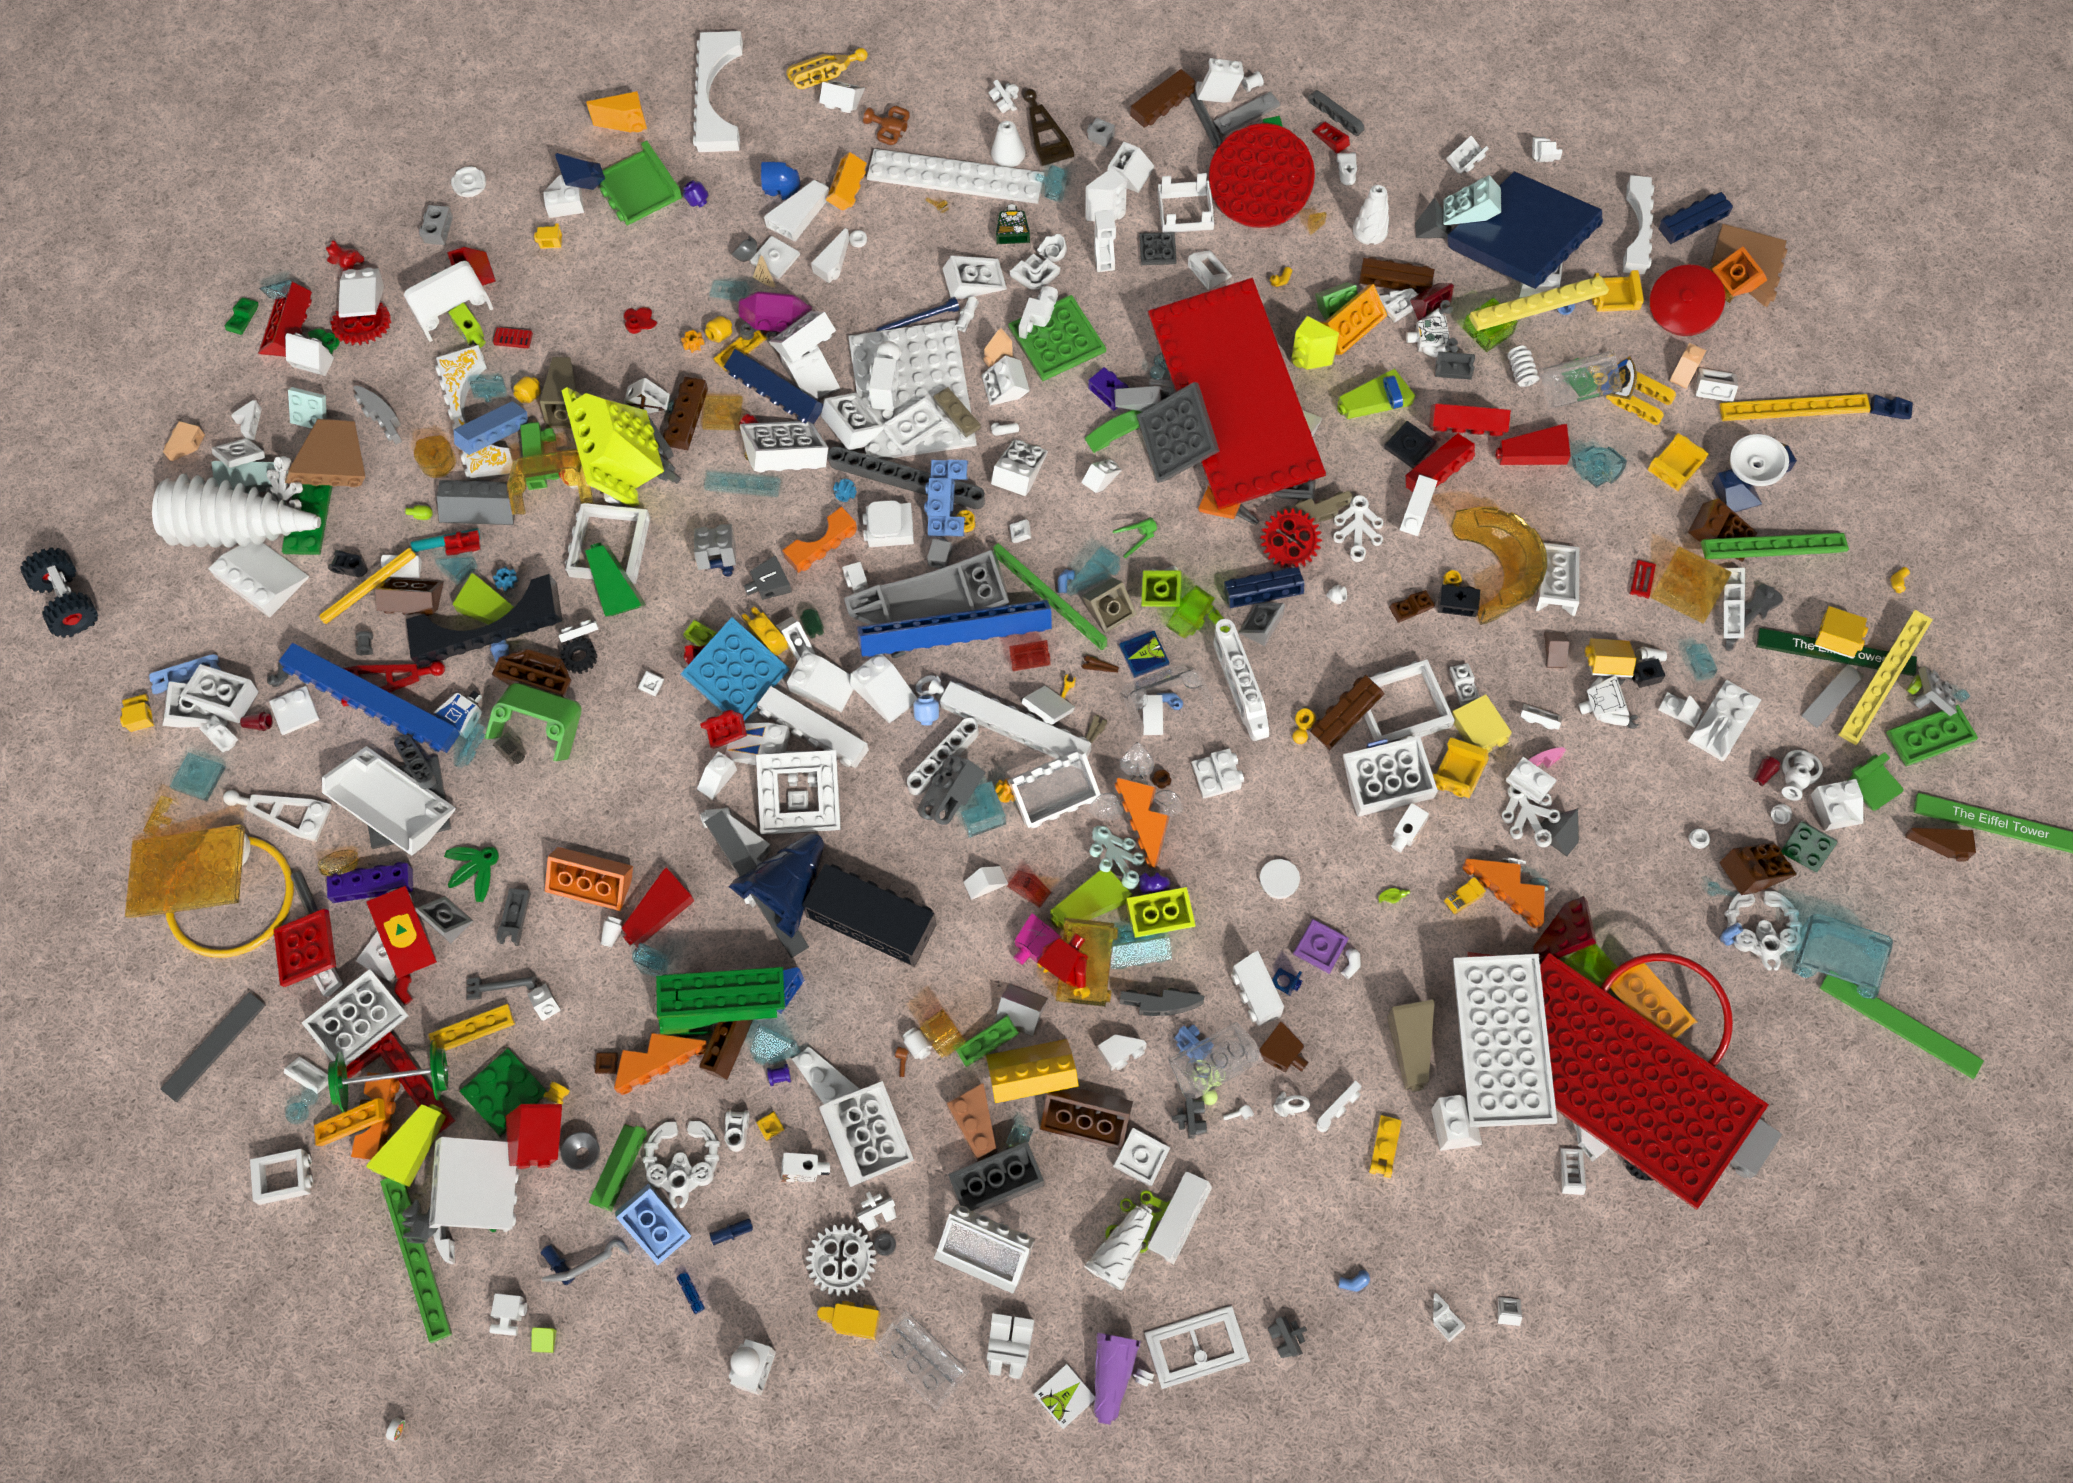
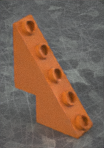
M1117 778V782L1114 783L1118 794L1122 793L1124 797L1122 804L1126 813L1130 812L1131 814L1130 824L1134 831H1138L1140 838H1137L1140 848L1145 849L1148 855L1145 857L1149 868H1157L1170 816L1151 811L1156 791L1155 787Z
M1476 859L1465 860L1462 868L1468 875L1473 874L1479 879L1478 882L1484 888H1490L1494 892L1495 897L1499 901L1507 902L1515 914H1521L1525 917L1529 926L1541 928L1544 923L1545 886L1521 884V864Z
M652 1033L647 1053L622 1051L614 1086L615 1091L621 1095L630 1093L633 1090L632 1087L638 1084L645 1085L652 1080L651 1077L657 1074L664 1075L671 1070L670 1067L676 1064L680 1066L687 1063L691 1056L695 1054L697 1056L703 1055L708 1047V1043L703 1040Z

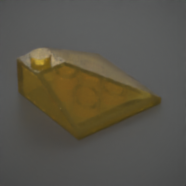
M1678 547L1651 598L1704 624L1732 572L1686 549Z

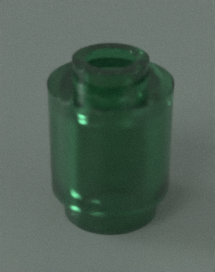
M813 609L803 611L800 619L806 634L810 638H815L816 633L819 636L823 635L824 625L818 611Z

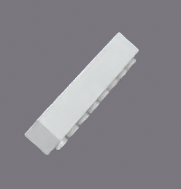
M950 681L940 699L941 708L963 718H973L983 727L1056 759L1078 749L1083 751L1086 757L1091 752V743L1088 739L1081 736L1076 737L1066 729L1060 730L1054 727L1053 724L1042 722L1032 714L1019 712L1013 706L1003 705L995 698H987L977 690L971 691L961 683L955 684ZM1079 761L1071 764L1076 768L1082 769Z

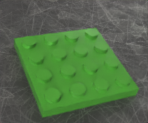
M1072 295L1057 301L1045 327L1033 325L1032 332H1028L1026 339L1019 337V324L1022 318L1008 324V328L1042 382L1106 352L1105 345Z

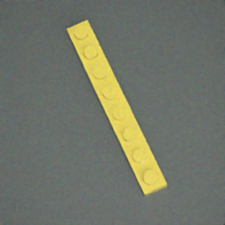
M1602 276L1470 312L1469 318L1476 331L1606 295L1609 289Z
M1917 610L1912 612L1838 735L1854 745L1859 743L1933 619Z

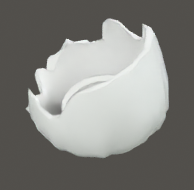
M1061 234L1046 236L1037 251L1045 260L1048 259L1051 262L1060 261L1064 258L1067 251L1065 239Z

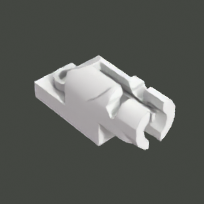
M1049 286L1042 287L1036 299H1028L1019 324L1020 338L1026 339L1028 332H1032L1033 325L1042 327L1047 325L1058 298L1057 289Z

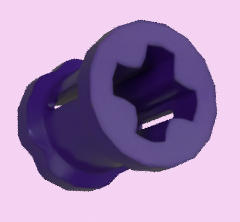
M784 1064V1067L776 1069L767 1068L770 1087L774 1086L775 1083L791 1082L788 1064Z

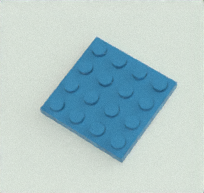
M731 617L680 675L722 712L734 710V712L742 714L745 721L758 706V702L770 686L774 688L790 668Z

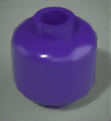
M692 180L683 187L684 191L682 194L691 207L698 206L700 208L707 203L706 199L709 193L700 181Z

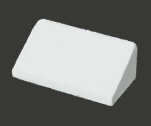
M382 555L381 568L398 555ZM416 555L414 559L391 575L390 578H420L422 560Z

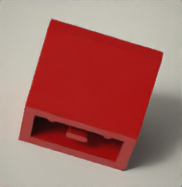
M467 247L447 252L451 266L461 261L469 262L482 286L496 282L486 252Z

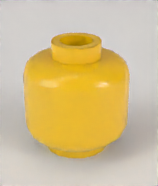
M723 316L715 317L706 324V336L711 341L722 342L732 334L731 321Z
M522 377L513 388L515 398L521 403H531L541 394L540 382L534 377Z

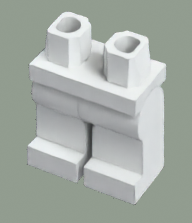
M992 1313L987 1353L989 1374L1000 1376L1002 1364L1011 1365L1009 1377L1021 1379L1024 1368H1027L1034 1320L1015 1317L1012 1339L1009 1340L1012 1316Z

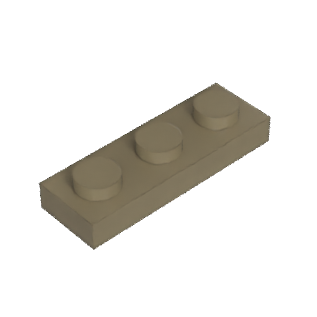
M949 387L933 396L936 404L966 438L981 428V424Z

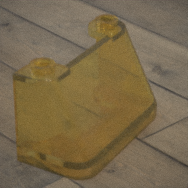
M1074 918L1064 919V940L1070 942L1075 933L1086 939L1079 950L1088 955L1086 986L1090 990V995L1084 999L1081 998L1082 994L1075 996L1073 992L1077 987L1068 985L1058 979L1056 1001L1106 1007V1002L1110 1003L1112 990L1107 989L1112 942L1117 940L1118 928L1114 927L1115 923Z

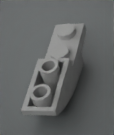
M357 385L353 388L357 393L354 397L359 405L363 403L364 407L361 409L367 418L371 417L373 422L377 420L381 428L385 426L387 430L384 433L389 441L393 440L395 445L401 443L402 440L395 430L401 424L392 409L373 392Z

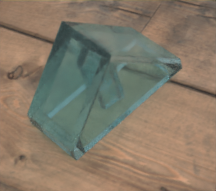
M474 557L435 560L439 570L457 586L478 569Z

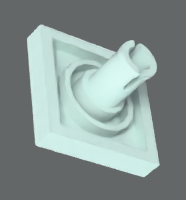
M294 387L288 389L290 423L313 428L317 419L327 420L326 395Z

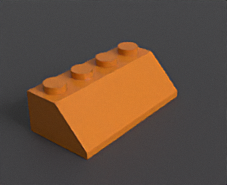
M557 847L548 856L545 892L621 911L632 881L633 866Z

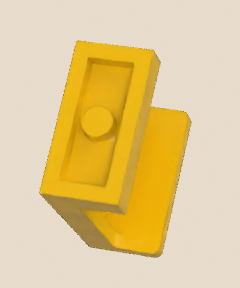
M1631 270L1629 277L1603 278L1609 289L1608 293L1592 298L1593 306L1596 305L1597 312L1640 310L1644 299L1639 271ZM1595 273L1593 278L1598 277L1599 273Z
M1677 433L1673 441L1659 457L1653 459L1648 471L1679 491L1705 462L1708 453L1702 447L1691 442L1686 436Z
M1450 737L1447 743L1448 751L1437 773L1432 775L1438 790H1447L1458 797L1470 798L1489 760L1488 750Z

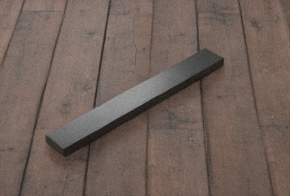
M722 811L704 821L738 876L757 867ZM752 893L750 894L791 959L809 948L799 930L791 939L776 926L782 918Z

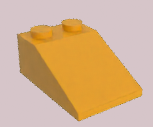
M638 91L586 101L594 126L626 132H641L647 129Z

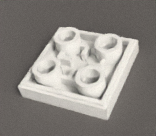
M1043 686L1027 695L1022 701V704L1029 711L1036 713L1044 722L1051 725L1071 714L1075 706L1047 686Z

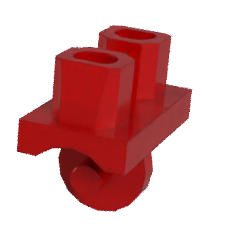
M478 530L466 533L457 531L456 535L444 537L447 556L481 550Z

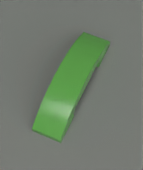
M1131 410L1111 419L1090 433L1085 438V441L1093 453L1109 446L1110 442L1140 427L1137 415L1143 411Z

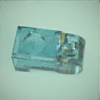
M1700 643L1687 646L1686 653L1695 673L1696 681L1714 678L1718 669L1706 644Z

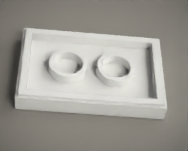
M924 397L882 425L884 426L883 431L904 454L947 426L948 422L929 399Z

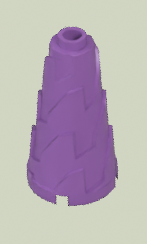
M1097 1332L1094 1413L1099 1423L1111 1425V1421H1115V1418H1118L1122 1398L1132 1374L1141 1341Z

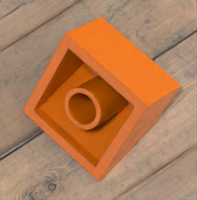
M1743 246L1712 268V271L1718 276L1732 296L1752 292L1767 281L1762 269Z

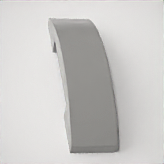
M1847 664L1802 714V717L1818 728L1864 675Z

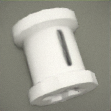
M1259 71L1254 72L1253 75L1247 78L1243 77L1241 81L1246 92H1250L1256 86L1261 87L1264 83Z

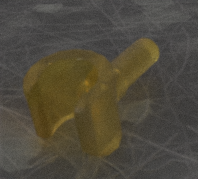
M928 197L926 198V201L934 205L938 211L948 205L946 200L938 203ZM945 208L941 211V213L946 212L947 210H949V208Z

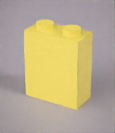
M1487 695L1452 712L1455 720L1453 724L1466 743L1487 749L1488 753H1490L1493 747L1497 745L1502 747L1509 742L1508 739L1512 732Z

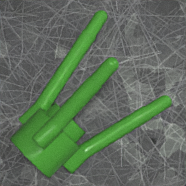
M1152 517L1113 531V533H1119L1138 528L1141 535H1146L1123 556L1124 558H1127L1148 539L1154 537L1153 532L1157 531V526Z

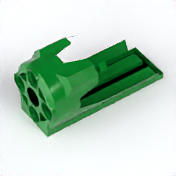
M783 967L677 973L656 976L657 1018L661 1035L679 1034L682 1036L711 1034V1031H689V1029L708 1026L718 1022L777 1018V1010L785 1009Z

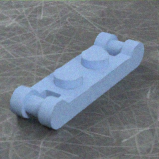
M208 655L149 674L150 682L153 684L151 686L152 693L164 692L167 690L169 682L188 684L200 664L204 666L209 665L211 668L221 671L217 664L219 663L218 656Z

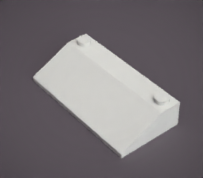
M367 746L322 777V793L411 856L432 839L455 811L454 806L431 790L421 789L415 779Z

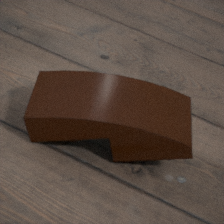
M1424 590L1411 594L1408 599L1392 603L1389 609L1397 623H1400L1434 608L1435 605L1427 591Z

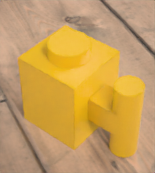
M147 694L122 700L124 707L121 708L122 716H120V722L130 732L154 726L152 710L145 703L149 700Z

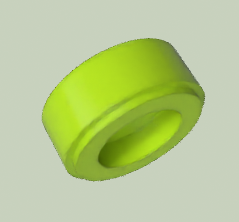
M1920 675L1913 678L1906 690L1912 695L1916 694L1923 686Z

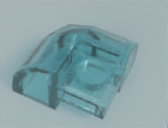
M1593 445L1572 456L1575 472L1583 481L1588 480L1596 488L1605 482L1610 484L1615 482L1622 475L1627 460L1609 446L1608 448H1595Z

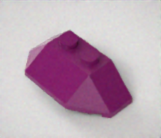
M757 291L745 298L739 299V317L756 330L782 332L812 311V306L807 305L803 300L790 294Z

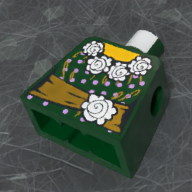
M1014 204L1008 205L1006 207L1007 211L999 213L996 230L997 245L1030 243V230L1025 212L1023 210L1017 211V206Z

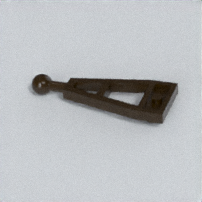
M1033 89L1025 90L1023 98L1031 105L1029 114L1035 150L1041 166L1074 157V150L1069 139L1042 104H1037L1036 91ZM1041 114L1046 122L1037 124L1035 115ZM1052 129L1061 142L1041 147L1038 133Z

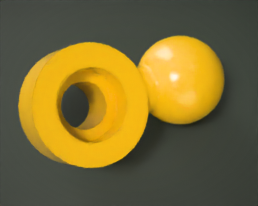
M1307 708L1299 710L1295 716V722L1299 729L1294 731L1292 738L1297 744H1304L1308 740L1306 730L1310 729L1316 721L1315 713ZM1309 717V721L1305 723V719Z

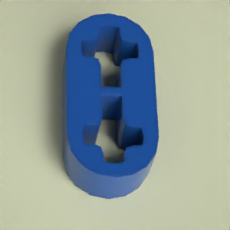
M1395 376L1384 377V389L1391 408L1402 407L1403 398Z

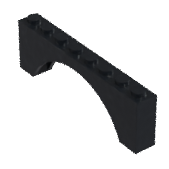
M550 574L531 579L524 596L510 612L489 625L473 630L457 631L445 629L433 623L425 614L406 619L410 658L419 667L427 666L435 661L446 660L455 655H462L474 649H481L484 646L500 643L502 640L515 638L521 634L534 632L540 628L562 622L557 582Z

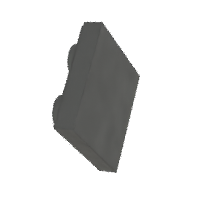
M1175 232L1139 234L1141 265H1169L1177 263Z

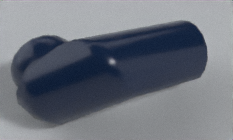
M722 558L709 560L710 569L720 568L723 570L722 574L724 576H732L734 567H724Z

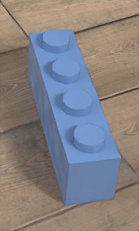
M514 401L509 402L454 429V444L468 455L477 452L521 430L520 425L528 423L527 411Z

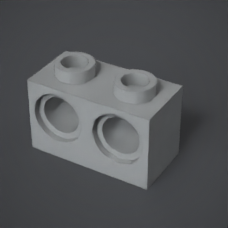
M428 205L427 212L424 213L423 225L419 230L420 237H422L424 243L446 244L453 219L449 207Z

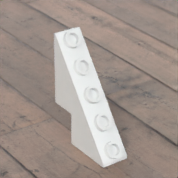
M728 814L729 823L756 865H758L771 852L770 844ZM751 895L744 899L745 903L750 904L751 907L756 905Z

